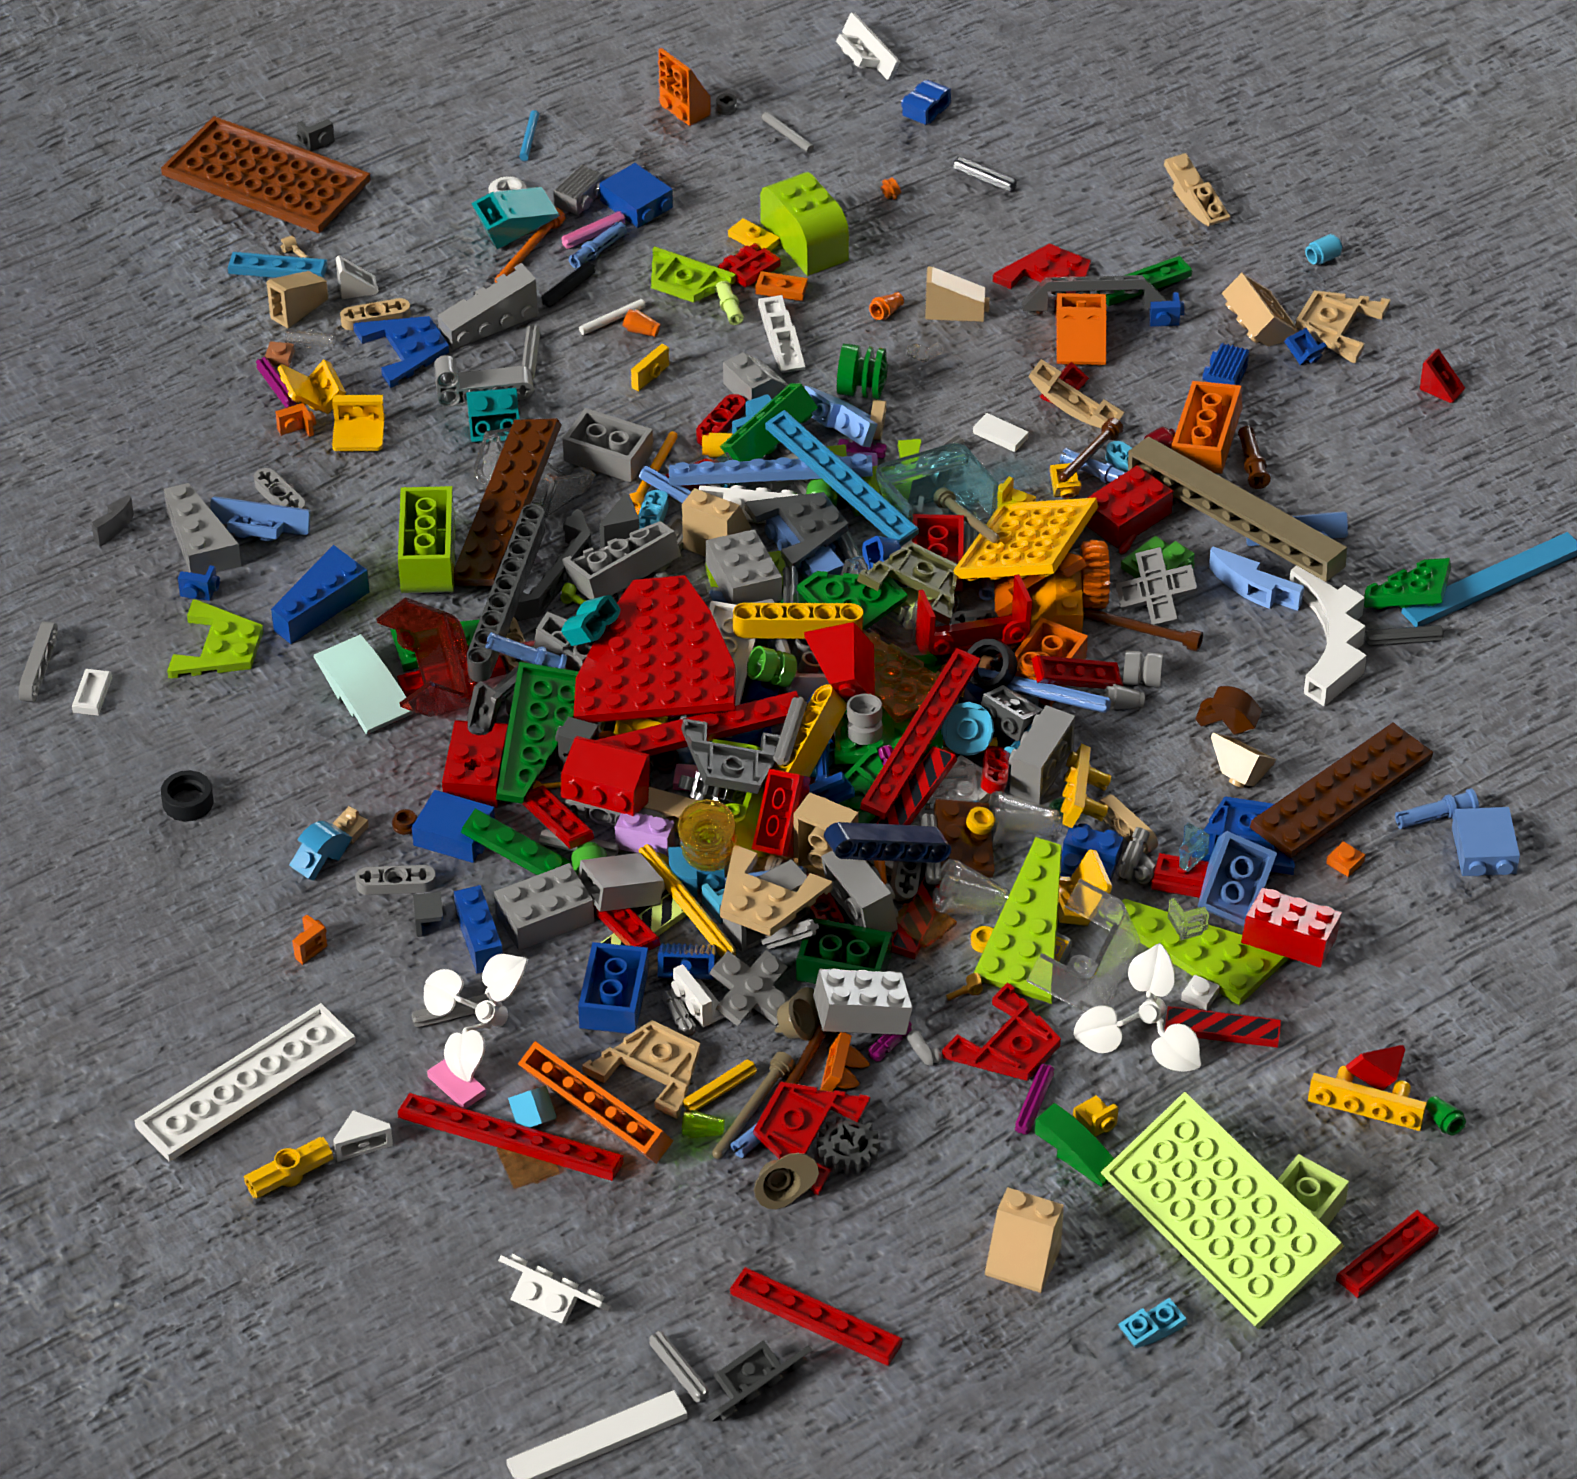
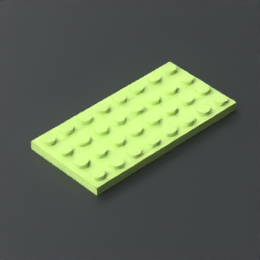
M1186 1092L1176 1099L1101 1172L1257 1330L1344 1247L1337 1237Z

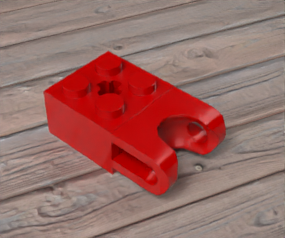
M455 720L442 779L443 792L498 808L499 800L496 799L508 724L495 723L491 732L485 735H476L468 730V721Z

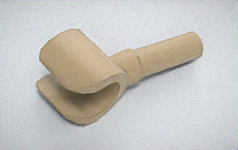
M294 236L281 239L283 243L281 249L284 253L293 250L299 257L309 258L297 246Z

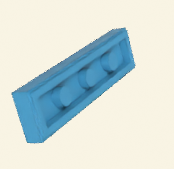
M233 252L228 265V274L277 278L311 271L324 278L327 260Z

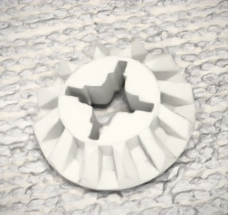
M501 177L489 185V193L505 191L506 188L509 190L525 189L526 185L522 180L515 177Z

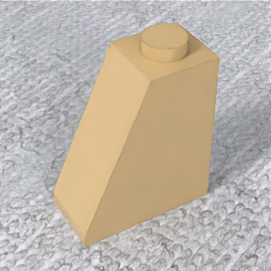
M927 267L925 319L984 322V312H989L990 297H985V287L935 267Z
M311 271L272 278L266 281L270 317L286 328H290L328 300L327 281Z

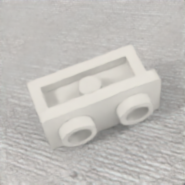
M683 964L673 968L672 989L702 1027L725 1017L716 1010L719 1002L701 979H694Z

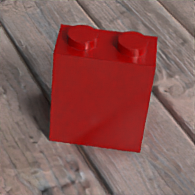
M854 622L804 632V637L829 684L846 703L851 697L858 694H871L875 696L874 644Z

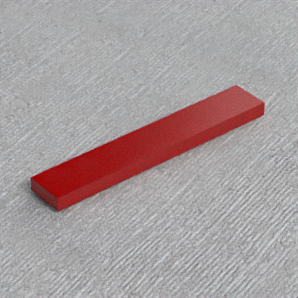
M744 1267L730 1287L731 1295L886 1366H889L903 1345V1338L749 1268Z

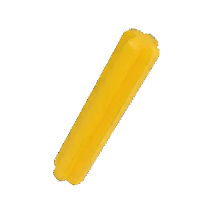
M748 1059L741 1062L684 1098L683 1105L686 1111L691 1113L698 1111L756 1074L757 1069L754 1062Z

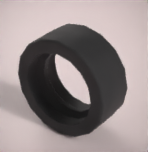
M982 639L974 643L967 652L980 658V660L986 652L991 650H997L1003 656V666L995 678L990 680L981 678L977 668L970 679L972 684L986 691H992L1002 685L1007 687L1017 672L1015 653L1009 646L995 639Z
M192 770L179 771L170 775L161 786L163 809L168 816L175 820L185 822L202 818L210 812L214 804L212 784L208 777L200 772ZM193 789L203 793L198 799L191 802H179L172 799L176 793L183 790Z

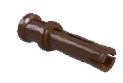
M1243 426L1239 429L1238 435L1246 458L1244 469L1249 474L1248 483L1254 489H1262L1269 485L1271 481L1270 474L1266 471L1267 463L1260 456L1254 429L1250 428V426Z

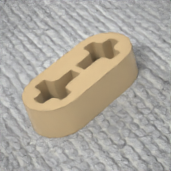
M873 400L870 419L878 424L873 437L875 440L882 439L886 416V401Z

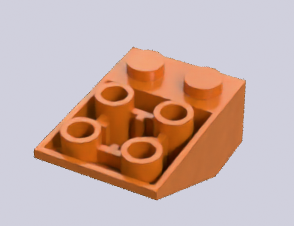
M659 48L660 105L689 126L711 115V96L693 71L667 51Z
M1057 293V364L1068 365L1072 361L1074 364L1106 365V294Z

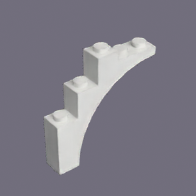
M1295 566L1291 569L1290 581L1304 586L1303 600L1316 613L1323 626L1327 640L1326 649L1320 660L1306 674L1304 694L1322 706H1326L1364 674L1367 655L1358 648L1363 645L1366 626L1360 623L1358 619L1363 615L1365 597L1346 585L1337 590L1320 578Z

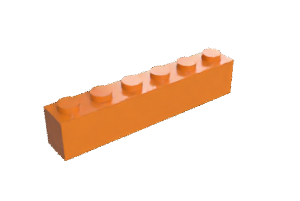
M534 1041L519 1061L518 1065L529 1075L546 1085V1087L655 1164L659 1162L674 1140L663 1130L536 1041Z

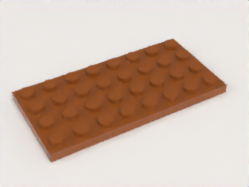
M215 116L161 167L163 176L316 233H320L371 181L370 173Z

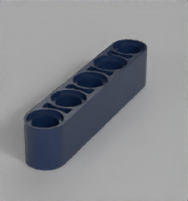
M836 822L827 827L824 832L826 842L840 859L939 863L946 860L952 850L943 834L934 826Z

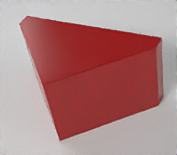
M1436 349L1423 363L1419 389L1449 403L1454 402L1465 387L1440 349Z
M1398 1045L1361 1053L1346 1065L1347 1071L1373 1088L1384 1090L1397 1080L1406 1049L1404 1045Z

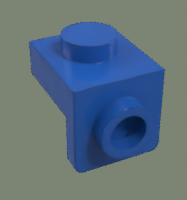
M1173 292L1172 301L1150 303V327L1179 326L1180 316L1184 315V301L1179 300L1178 292Z
M1307 328L1287 337L1284 341L1299 365L1308 361L1310 364L1316 362L1323 356L1322 352L1327 347L1325 342L1318 345Z
M210 565L206 575L181 571L178 576L180 597L210 601L214 591L217 592L220 585V577L216 574V567Z

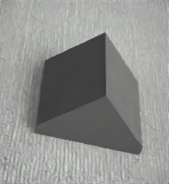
M625 493L599 524L600 549L608 546L607 541L615 538H630L631 532L639 530V517L629 494Z

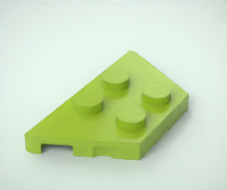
M655 246L653 248L652 289L694 303L715 293L716 284L719 282L728 281L730 285L736 282L735 273Z

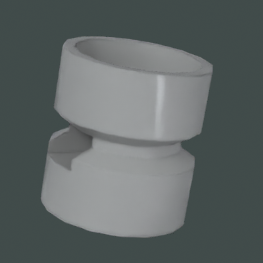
M1126 650L1123 684L1138 685L1140 681H1143L1145 686L1160 687L1163 654L1148 652L1146 656H1143L1139 651Z
M858 694L851 697L847 702V730L849 739L859 745H868L879 741L883 734L881 700L871 694Z

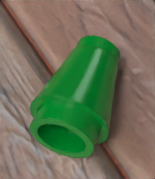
M1433 1096L1427 1101L1426 1109L1442 1133L1453 1136L1463 1130L1466 1119L1461 1110L1440 1099L1438 1096Z

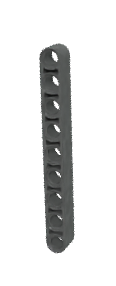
M530 504L521 510L468 649V676L475 682L487 681L492 676L500 652L485 648L486 643H488L486 642L491 632L506 638L545 534L544 509L540 505Z

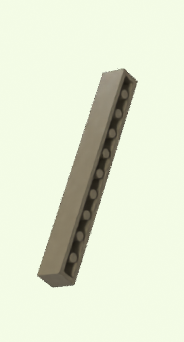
M1148 436L1129 450L1128 471L1138 465L1172 489L1174 497L1321 580L1327 582L1346 567V546L1175 452L1162 443Z

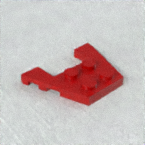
M1049 243L993 274V282L1012 289L1023 276L1040 283L1046 277L1088 276L1091 260ZM1066 291V293L1076 294V291Z
M1007 982L993 996L992 1005L1012 1017L982 1048L957 1034L942 1049V1057L950 1061L1028 1081L1036 1073L1039 1066L1044 1064L1061 1046V1038L1040 1015L1036 1016L1030 1010L1029 1003L1024 998L1020 999L1014 992L1015 988Z
M780 1082L757 1122L753 1134L778 1159L793 1153L807 1154L830 1110L858 1123L870 1102V1097L862 1094L860 1096L848 1095L843 1091L837 1090L829 1092L817 1090V1087ZM817 1163L819 1175L816 1182L809 1189L819 1196L831 1170Z

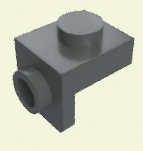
M329 119L310 127L303 121L297 122V139L309 151L312 152L335 142L333 123Z

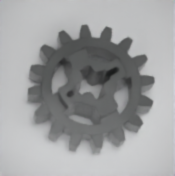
M697 771L694 778L681 775L678 785L679 788L691 791L689 798L719 806L722 799L735 802L738 790L704 785L700 773Z
M836 1117L835 1124L828 1121L826 1122V1129L819 1130V1138H817L818 1157L824 1158L825 1166L833 1164L835 1172L840 1168H844L845 1173L849 1174L850 1168H854L859 1173L861 1172L862 1165L870 1168L871 1160H877L878 1151H880L878 1131H872L871 1123L863 1125V1118H860L857 1123L849 1118L846 1121H842L840 1117Z

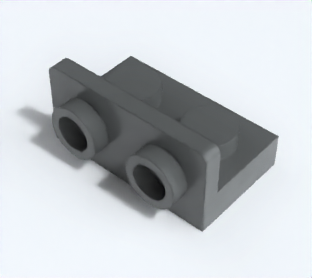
M1004 685L983 694L981 706L989 712L993 719L994 727L1016 741L1021 740L1025 727L1032 724L1035 715L1040 714L1043 710Z

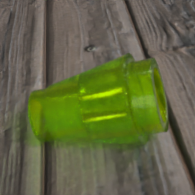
M695 1110L683 1113L682 1135L689 1136V1139L717 1135L723 1136L724 1118Z

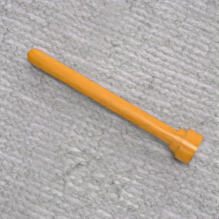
M675 431L669 432L650 466L658 472L678 438V434ZM643 480L636 492L629 494L637 515L651 486Z

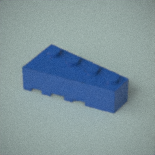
M332 545L271 609L274 632L292 644L368 594L370 591L367 569L335 545Z

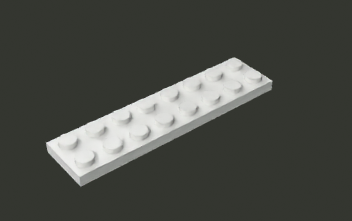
M320 1003L134 1120L135 1127L170 1162L356 1044L355 1035Z

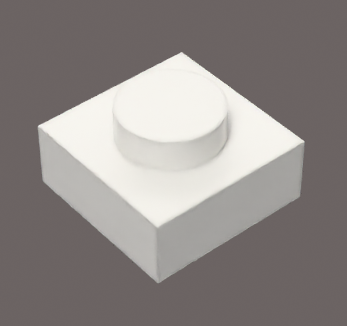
M1194 975L1182 992L1181 1001L1207 1011L1219 994L1220 985Z

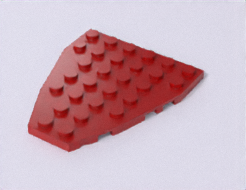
M683 575L633 580L617 602L621 609L618 618L612 624L606 625L603 635L594 641L576 677L574 718L591 723L735 710L736 668L710 609L687 577Z

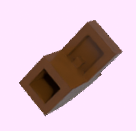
M1220 686L1217 687L1213 698L1209 697L1202 701L1195 720L1200 726L1223 720L1235 735L1255 729L1262 709L1245 691L1236 687Z

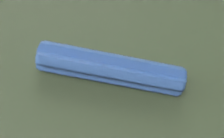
M645 466L640 472L639 477L641 480L658 490L665 491L670 497L681 503L692 492L682 485L669 486V478L649 466Z

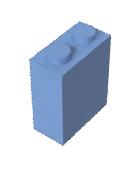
M1509 807L1455 809L1452 831L1462 876L1517 874L1520 854Z

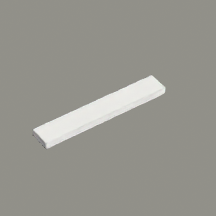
M673 1390L506 1459L507 1467L514 1479H544L687 1419V1412Z

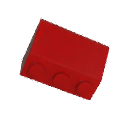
M576 736L561 772V797L634 816L635 813H638L649 803L650 754Z
M769 769L752 844L753 850L789 858L794 857V812L809 794L810 777Z

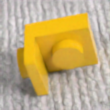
M1010 476L1003 484H999L995 497L998 498L997 508L1002 503L1036 501V496L1015 489L1014 478Z
M1095 1095L1074 1107L1073 1116L1096 1137L1103 1132L1111 1131L1117 1125L1119 1108L1115 1103L1107 1106Z

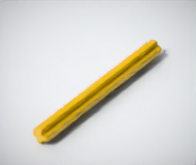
M650 844L641 847L639 853L644 856L663 878L665 889L708 942L716 946L717 953L723 957L727 951H730L736 956V948Z

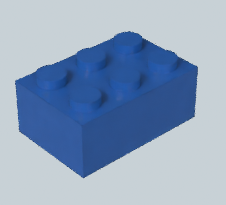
M592 942L578 1005L579 1028L628 1034L636 1031L649 972L648 948Z

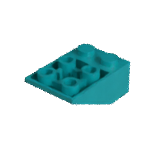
M542 187L491 192L471 203L480 223L496 249L508 245L512 241L560 216Z

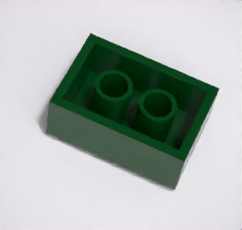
M810 917L815 924L818 923L819 929L816 930V935L802 940L796 958V980L816 984L819 969L887 971L892 955L891 932Z

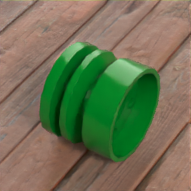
M843 343L837 371V394L854 397L858 386H862L863 398H868L872 388V398L880 400L888 374L886 349L878 348L876 358H874V347L869 346L866 356L862 357L860 345Z

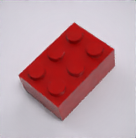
M1136 465L1087 497L1097 498L1098 508L1086 526L1118 549L1126 538L1133 534L1138 536L1172 513L1173 490Z
M912 514V523L919 528V534L912 538V542L958 564L963 557L964 515ZM957 579L954 591H962L963 579Z
M1262 888L1246 915L1241 943L1321 968L1337 939L1342 912L1333 910L1329 906H1320L1307 902L1303 898L1282 894L1274 889Z

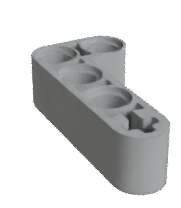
M440 356L434 362L438 401L445 407L467 405L466 392L516 388L518 400L529 398L534 393L532 374L530 369L525 366L458 373L456 361L451 356Z

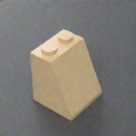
M695 488L682 503L683 549L706 557V540L752 530L742 508L736 503Z
M1007 1187L997 1209L985 1275L1041 1293L1061 1249L1064 1205Z

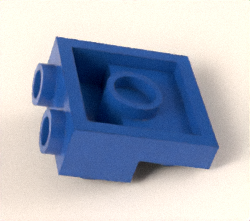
M1080 823L1078 826L1074 825L1073 828L1069 827L1063 842L1060 876L1071 877L1087 852L1092 849L1098 852L1111 882L1122 854L1123 837L1113 830H1106L1104 832L1093 830L1090 825Z

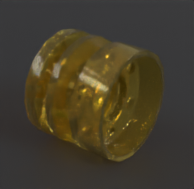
M715 800L695 801L687 806L679 816L677 825L683 857L689 865L698 870L711 872L724 868L730 864L733 847L735 845L738 846L734 815L726 805Z

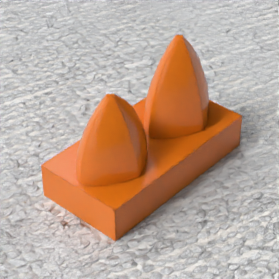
M841 1032L830 1046L820 1090L832 1092L835 1087L850 1089L860 1085L855 1075L845 1066L862 1068L869 1066L870 1063L862 1053L850 1045L852 1035Z

